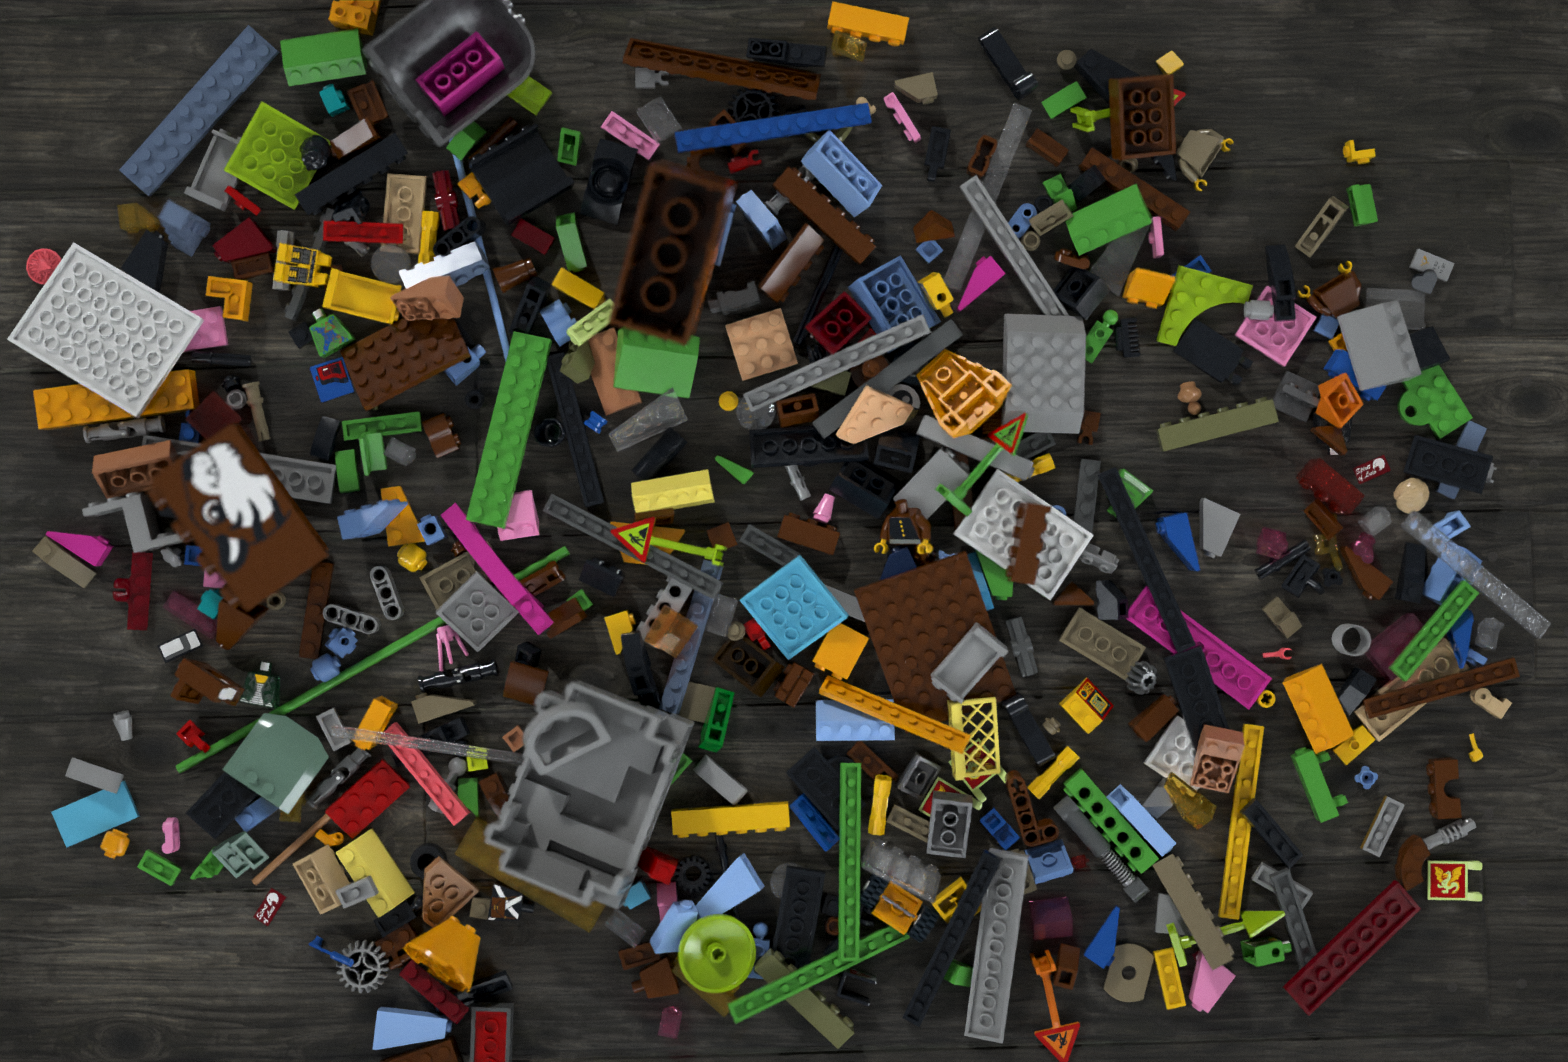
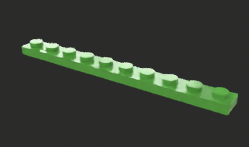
M840 763L838 961L840 962L859 961L861 763Z
M887 925L859 939V961L840 962L838 961V950L728 1003L727 1006L735 1023H738L909 939L910 936L907 933L903 935Z

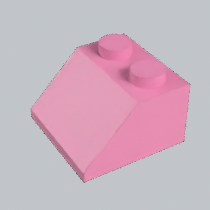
M532 490L514 493L505 529L497 527L500 541L539 535V519Z

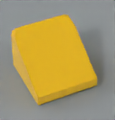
M1172 50L1155 61L1163 74H1172L1184 65L1182 60Z

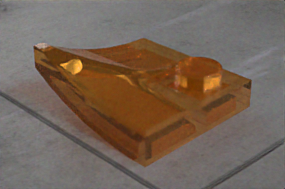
M664 605L650 627L644 641L677 658L698 628V625L669 606Z

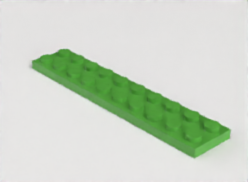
M513 332L466 517L467 521L502 529L506 527L552 344L551 339Z

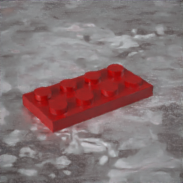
M383 758L325 810V813L353 839L408 790L410 784Z

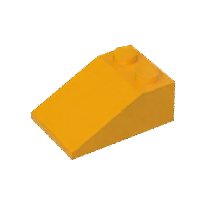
M1136 268L1127 275L1122 298H1126L1127 302L1132 304L1143 302L1146 303V307L1157 309V306L1160 307L1164 304L1176 277Z

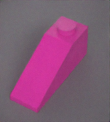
M991 255L987 259L983 256L975 263L977 267L974 269L956 309L958 313L1005 275V272Z
M47 531L45 534L93 566H101L113 548L109 544V540L101 535L91 536Z

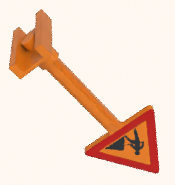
M1045 950L1046 956L1035 958L1034 954L1031 953L1030 958L1035 972L1043 980L1052 1022V1028L1035 1031L1034 1034L1060 1062H1068L1080 1023L1074 1022L1060 1025L1050 979L1051 972L1056 971L1055 963L1049 950Z

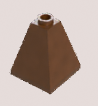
M225 598L221 599L218 607L216 642L219 643L222 649H231L257 624L269 609L259 603L246 611L242 604L233 609Z

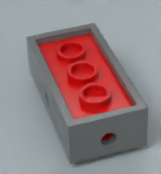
M476 1002L473 1004L470 1062H512L514 1003Z

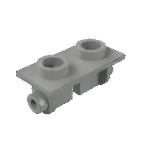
M1088 543L1079 559L1085 564L1098 567L1104 573L1112 574L1118 567L1119 559L1116 558V555L1103 550L1102 555H1099L1100 548Z

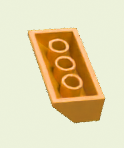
M1322 664L1285 678L1283 685L1315 754L1333 748L1355 735Z

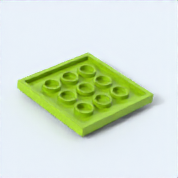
M261 102L224 171L295 210L299 201L294 194L306 188L317 169L306 170L301 158V145L309 136L321 135L266 103Z

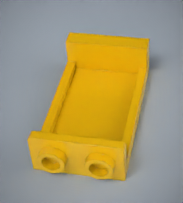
M332 268L323 308L393 324V321H398L400 311L396 309L397 307L390 297L402 291V286L341 272Z

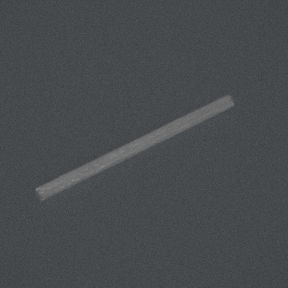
M333 725L330 732L332 737L522 765L524 761L522 753Z

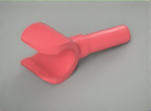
M1280 648L1279 651L1263 653V658L1280 657L1281 659H1291V656H1284V652L1291 649Z

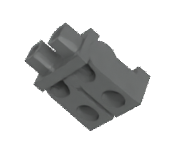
M755 282L747 283L748 289L741 291L718 292L717 298L708 300L712 314L722 311L723 315L729 314V310L736 311L761 304Z

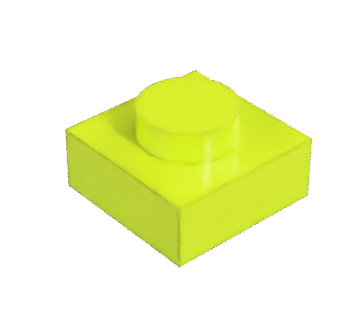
M486 749L465 752L468 772L488 769Z

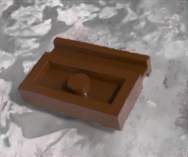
M373 80L347 91L359 121L368 117L375 124L385 118H389Z

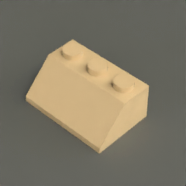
M329 845L293 863L320 915L342 905L335 891L351 883L347 879L343 867L338 863L335 852Z

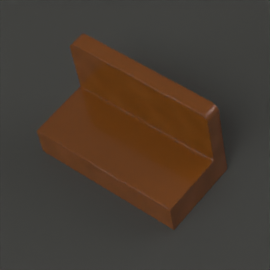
M1038 128L1026 143L1028 148L1056 167H1058L1069 151Z
M575 597L547 613L554 623L550 626L551 630L546 633L551 639L587 617Z

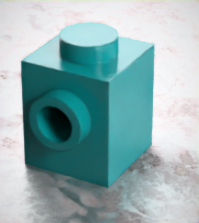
M220 588L206 590L201 596L200 600L202 602L197 608L213 620L218 619L219 602L224 598Z

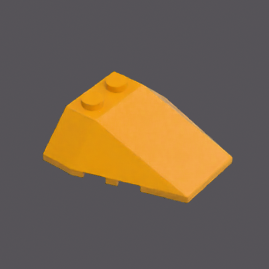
M946 349L916 374L939 425L952 438L973 433L1001 407L1012 386L999 372L993 369L989 370L979 363L975 364L965 357Z

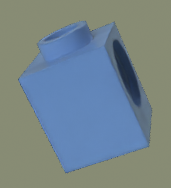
M429 514L421 518V523L417 524L427 545H432L448 537L438 516L432 517ZM430 523L436 526L434 534H429L427 531V526Z

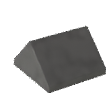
M915 752L896 786L899 790L923 800L942 767Z

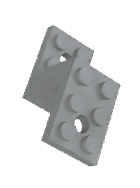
M144 492L126 494L127 498L112 497L107 499V503L100 501L89 503L87 508L82 509L84 517H97L123 510L134 553L148 552L184 543L177 533H160L152 499L149 495H144Z

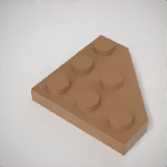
M440 856L424 869L422 918L432 928L453 916L479 892L476 885Z

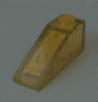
M1171 771L1168 774L1164 788L1181 817L1198 830L1212 820L1217 806Z

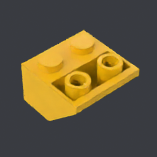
M962 877L958 878L930 900L947 924L967 887ZM982 903L980 904L976 914H978L981 911Z

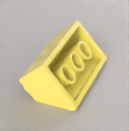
M708 469L631 483L636 513L668 508L680 509L715 502Z
M373 828L336 852V855L354 882L371 875L379 893L366 900L378 918L415 893Z

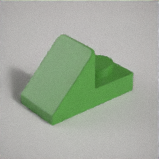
M1061 174L1042 183L1048 196L1052 199L1053 205L1063 199L1072 212L1077 210L1073 192L1071 189H1068Z

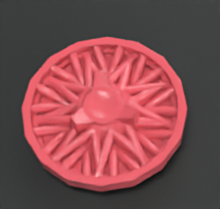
M41 248L35 250L27 260V273L33 281L45 285L62 258L51 249Z

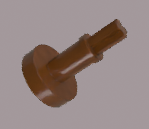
M882 355L876 356L850 368L851 379L857 387H860L871 378L877 376L879 372L889 365Z

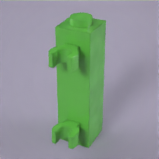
M1306 747L1295 750V754L1290 756L1316 820L1322 823L1339 816L1336 807L1345 805L1348 801L1343 794L1334 798L1330 794L1319 763L1330 760L1328 752L1322 751L1315 755L1313 750L1306 749Z

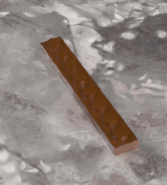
M1514 657L1365 698L1362 702L1367 718L1371 719L1517 678L1520 675Z

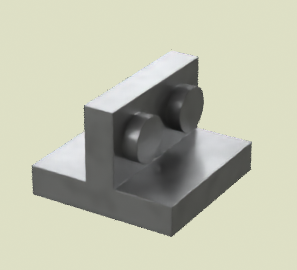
M1285 371L1273 397L1275 409L1304 423L1307 422L1312 409L1318 406L1320 400L1318 399L1320 393L1318 385L1289 371Z

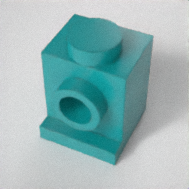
M334 84L326 85L319 92L328 113L332 117L350 110L349 105L343 102L345 98L342 91H337Z

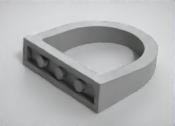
M565 703L542 712L529 723L523 734V745L526 753L539 775L611 741L607 728L597 711L592 706L584 703ZM576 716L587 719L593 725V729L543 754H540L535 747V740L540 731L557 719Z

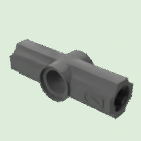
M1022 616L1006 620V626L1011 639V649L1014 657L1017 659L1021 676L1026 677L1038 673L1033 656L1032 642L1029 635L1027 636Z

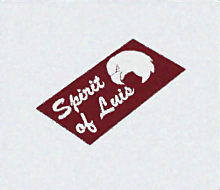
M1382 455L1353 468V471L1360 485L1391 471L1385 456Z
M271 888L253 917L268 926L286 897Z

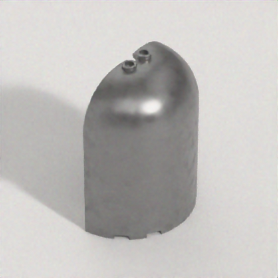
M426 0L363 49L365 57L371 59L369 64L377 75L381 74L383 76L381 82L413 122L420 123L419 129L427 138L432 137V142L437 147H441L525 81L533 68L535 46L532 36L524 25L526 23L524 18L519 13L515 15L511 10L513 4L510 0ZM477 31L499 55L505 69L444 117L420 90L415 79Z

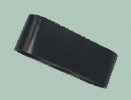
M473 216L466 218L434 244V254L442 256V248L446 245L448 251L445 256H448L451 250L472 243L485 232V222ZM476 221L478 227L475 231H473L472 224ZM461 233L463 239L460 243H458L457 236Z

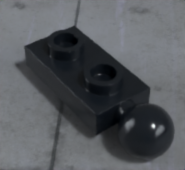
M423 896L415 897L413 904H410L407 899L381 917L374 919L373 921L381 935L385 937L418 916L415 911H422Z

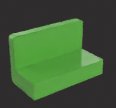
M1357 184L1347 188L1354 227L1377 222L1378 218L1371 185Z
M382 430L362 432L359 444L364 475L369 476L370 472L375 470H386L387 460Z

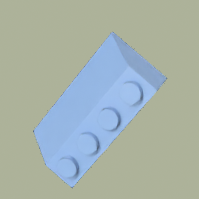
M830 129L807 151L801 160L806 169L828 189L832 196L853 217H856L870 207L882 187V184Z
M816 700V741L895 740L894 725L835 700Z

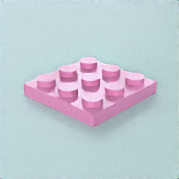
M1266 286L1257 300L1270 301V304L1273 305L1271 287ZM1295 304L1296 319L1294 321L1274 322V313L1272 317H1269V320H1250L1246 317L1234 336L1282 367H1285L1316 317Z

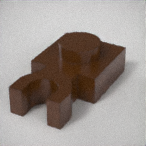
M1084 410L1080 427L1082 433L1079 435L1077 443H1082V438L1085 436L1089 439L1088 445H1093L1092 432L1098 431L1101 413Z

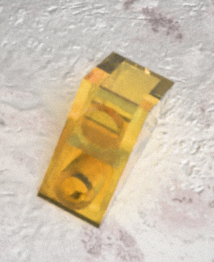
M138 203L117 205L120 229L127 231V233H138L139 229L154 231L159 230L158 227H162L160 219Z

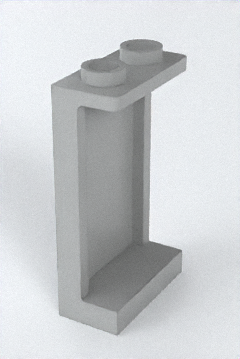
M213 129L211 133L214 136L191 188L187 186L184 194L225 212L231 196L224 190L227 186L236 188L239 179L224 171V168L241 137L238 136L237 139L230 137L231 133L220 129L219 132Z
M942 446L894 496L893 500L896 502L900 499H906L908 508H919L922 515L928 519L946 500L935 490L937 486L942 484L954 492L971 474L969 471L970 467L963 461L959 462L955 458L956 454L950 448Z
M976 622L931 673L932 684L939 690H945L947 696L953 702L958 701L962 704L967 693L997 659L1007 654V646Z

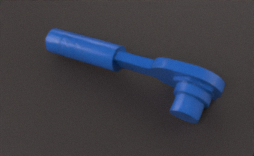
M316 936L308 944L330 955L331 959L351 967L354 964V960L335 951L330 952L321 947L323 938Z

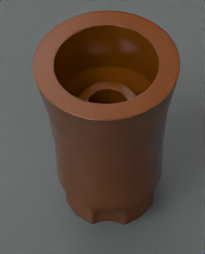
M530 258L492 268L502 293L530 280L531 277L537 276Z

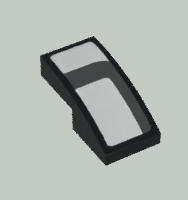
M193 629L159 644L157 647L164 662L168 663L203 647V644L196 629Z

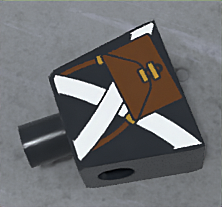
M496 880L493 885L487 920L519 921L522 912H534L535 902L524 900L525 890Z

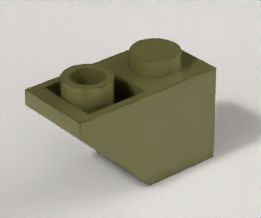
M588 340L581 346L575 345L570 341L568 345L569 350L562 359L560 372L578 384L589 379L595 362Z

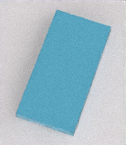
M125 781L121 782L117 794L101 790L51 812L66 848L140 816Z

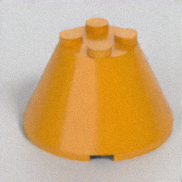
M451 916L446 921L406 943L404 946L405 952L418 965L420 962L429 968L427 970L428 973L456 990L463 992L467 989V993L470 991L481 939L475 934L476 930L468 924L463 926L456 917Z

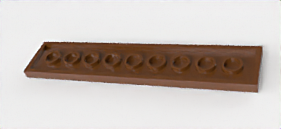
M630 38L623 56V63L632 67L640 66L653 71L661 70L669 74H682L690 78L698 77L711 82L719 81L727 85H739L747 89L755 88L768 93L776 92L785 96H797L805 100H816L821 74L634 38Z

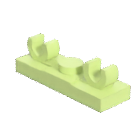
M609 298L568 328L566 333L569 335L570 340L575 345L581 346L610 324L608 321L614 302Z

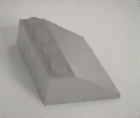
M1398 300L1337 316L1360 391L1408 381L1422 374Z

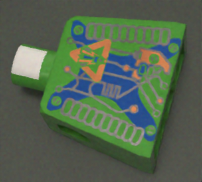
M322 308L312 313L317 323L310 326L309 329L320 357L326 358L356 340L337 315L331 314L326 316Z

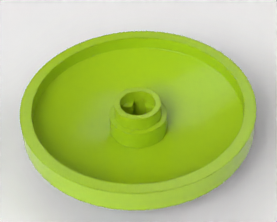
M712 914L695 921L683 934L678 948V962L683 975L694 987L708 993H723L739 986L751 973L756 959V945L749 929L740 920L725 914Z

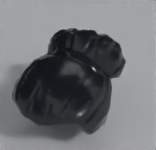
M319 135L309 136L301 145V158L306 170H316L326 166L331 154L328 141Z

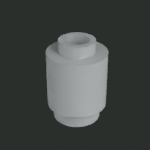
M1250 300V302H1245L1244 317H1248L1250 320H1269V317L1273 316L1274 305H1271L1270 301Z

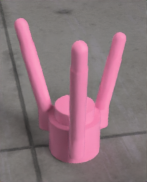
M449 625L437 628L439 671H443L442 643H445L449 663L453 664L449 642L454 640L453 636L465 656L469 655L458 633Z

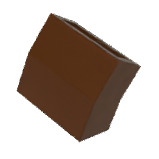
M729 522L706 531L713 548L716 545H720L728 549L738 545Z

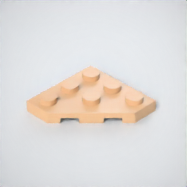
M866 385L836 435L838 438L852 444L858 443L903 425L914 407L909 403Z

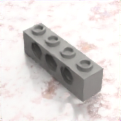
M669 576L666 579L669 582L665 589L661 588L656 596L659 599L656 605L651 604L646 612V615H648L645 622L641 621L636 631L641 632L643 641L656 649L693 590ZM672 586H678L681 589L679 596L674 597L671 595L670 589ZM663 602L670 604L671 610L669 613H663L660 610V605ZM652 619L660 621L661 626L658 630L650 627Z

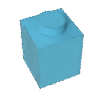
M643 879L633 883L629 890L624 906H628L630 910L651 898V893Z

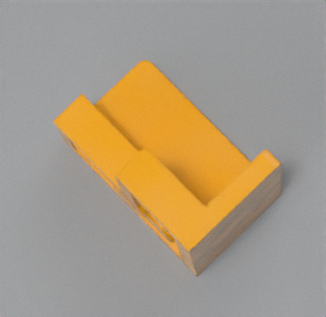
M208 276L206 296L225 298L223 318L248 322L253 283L244 280Z

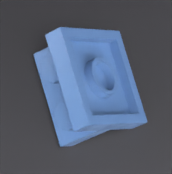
M1062 839L1025 850V854L1029 855L1028 863L1035 884L1064 877L1074 872Z

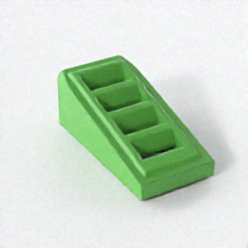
M717 455L715 458L723 468L744 485L754 474L752 471L722 456Z

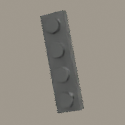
M1080 459L1073 521L1092 534L1099 481L1097 474L1100 472L1101 461Z

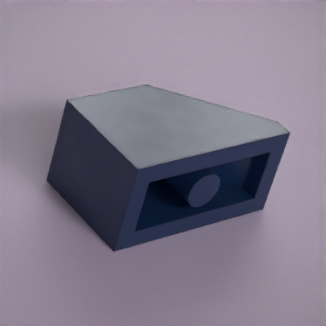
M902 545L891 549L892 553L887 557L879 581L917 568L908 547L903 548Z

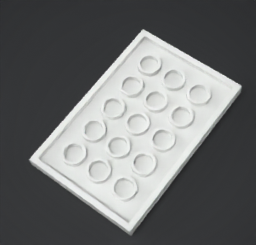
M996 469L970 508L972 510L971 514L968 517L965 515L953 534L1006 570L1007 565H1010L1011 562L1009 549L1014 543L1012 530L1017 524V518H1015L1017 506L1019 507L1020 503L1051 505L999 469ZM1052 506L1050 513L1045 515L1048 525L1046 531L1041 534L1044 543L1041 553H1037L1040 562L1035 585L1026 584L1048 600L1052 599L1094 536Z

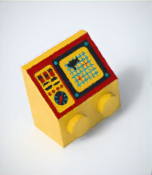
M1085 678L1059 703L1087 734L1093 731L1105 719L1114 706L1088 678Z

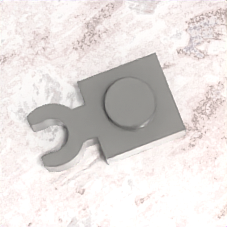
M635 68V88L655 89V83H659L661 86H668L669 81H662L661 77L669 75V73L666 71L655 73V71L648 68Z

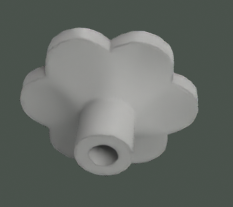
M179 548L161 550L163 559L166 562L170 563L173 567L182 565L179 556L181 550Z

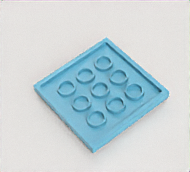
M801 555L794 558L740 599V602L788 660L849 616Z

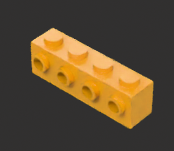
M832 2L827 29H830L835 34H842L844 32L849 33L854 38H861L863 36L868 37L873 42H880L882 40L887 41L891 46H899V44H904L909 17Z

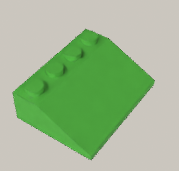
M620 328L617 337L613 388L690 398L698 360L700 337L693 336L687 345H683L629 328Z

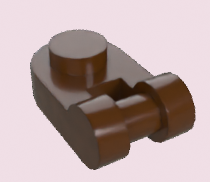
M1061 248V251H1056L1054 257L1058 262L1080 269H1087L1090 265L1089 257L1086 254L1080 256L1073 255L1072 251Z

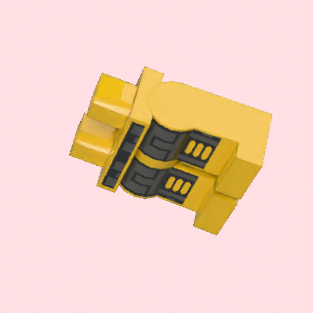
M279 243L277 261L282 263H276L274 281L317 288L318 285H328L329 275L320 273L321 266H331V256L323 254L319 250Z

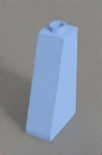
M1121 784L1106 797L1162 857L1172 850L1176 842Z
M745 853L740 855L697 903V920L712 914H723L765 887Z
M380 1007L377 1010L373 1050L444 1039L448 1033H451L452 1021H449L450 1018L445 1014L439 1015V1013Z

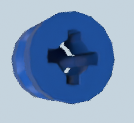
M591 411L590 418L585 420L584 424L600 434L602 426L606 425L608 421L594 411Z

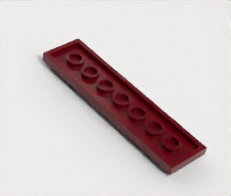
M1394 880L1296 973L1283 988L1299 1007L1310 1016L1421 908L1401 884Z

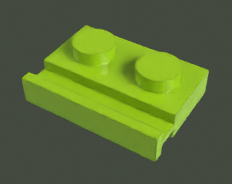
M528 76L524 82L506 96L537 116L540 109L543 108L552 95V92Z

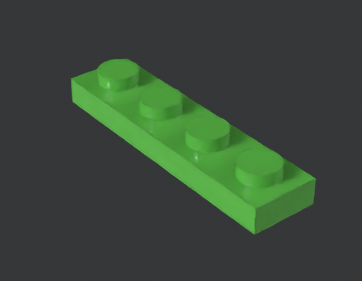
M421 412L342 421L344 441L357 440L362 432L382 430L383 436L423 431Z

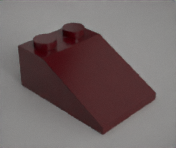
M844 291L807 324L805 329L834 355L865 329L872 318Z

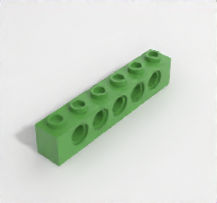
M1081 768L1063 782L1066 787L1063 790L1070 798L1074 796L1077 799L1078 803L1076 805L1083 813L1086 811L1089 813L1091 823L1096 828L1098 826L1104 831L1102 833L1103 837L1108 842H1114L1116 845L1115 851L1121 857L1126 856L1129 860L1127 864L1134 872L1138 870L1142 874L1159 859ZM1088 788V795L1080 797V789ZM1099 802L1101 809L1098 812H1093L1092 805ZM1108 817L1114 819L1110 827H1106L1104 824ZM1121 832L1126 833L1124 841L1117 840V836ZM1133 847L1139 848V853L1136 856L1130 855V850Z

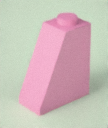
M1199 950L1189 999L1193 1002L1191 1005L1199 1012L1204 1010L1209 1013L1236 975L1223 965L1212 971L1201 950Z

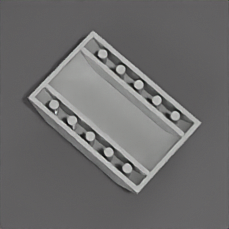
M1004 314L1003 377L1012 386L1002 403L1001 426L1026 413L1028 414V419L1023 432L1079 434L1084 414L1086 332L1082 316Z

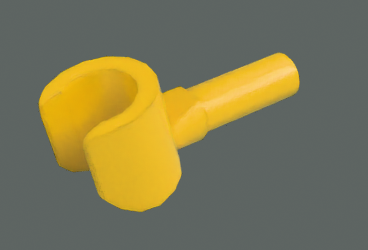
M1473 733L1469 734L1474 751L1468 753L1472 762H1476L1482 759L1483 753L1478 748Z

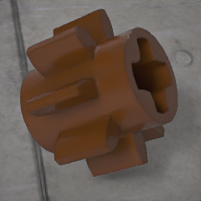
M915 545L912 554L915 557L914 562L919 566L934 562L937 554L934 551L935 547L932 545L933 551L931 553H926L925 547V553L919 554L917 550L918 545Z

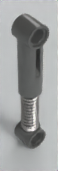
M1068 795L1053 807L1096 858H1102L1104 864H1107L1106 867L1109 866L1111 872L1116 874L1115 877H1118V880L1124 886L1123 890L1135 903L1150 891L1138 876H1134L1131 871H1128L1126 865L1121 863L1122 861L1115 855V852L1110 850L1111 845L1093 826Z

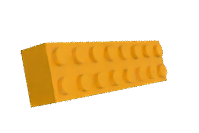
M186 369L170 372L140 417L199 410L200 405L195 371ZM81 384L33 390L38 429L41 430L136 418Z

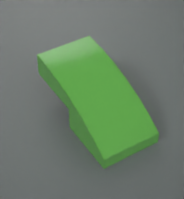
M1078 81L1041 103L1050 118L1053 119L1087 97Z
M351 449L335 452L340 493L360 491L356 451Z

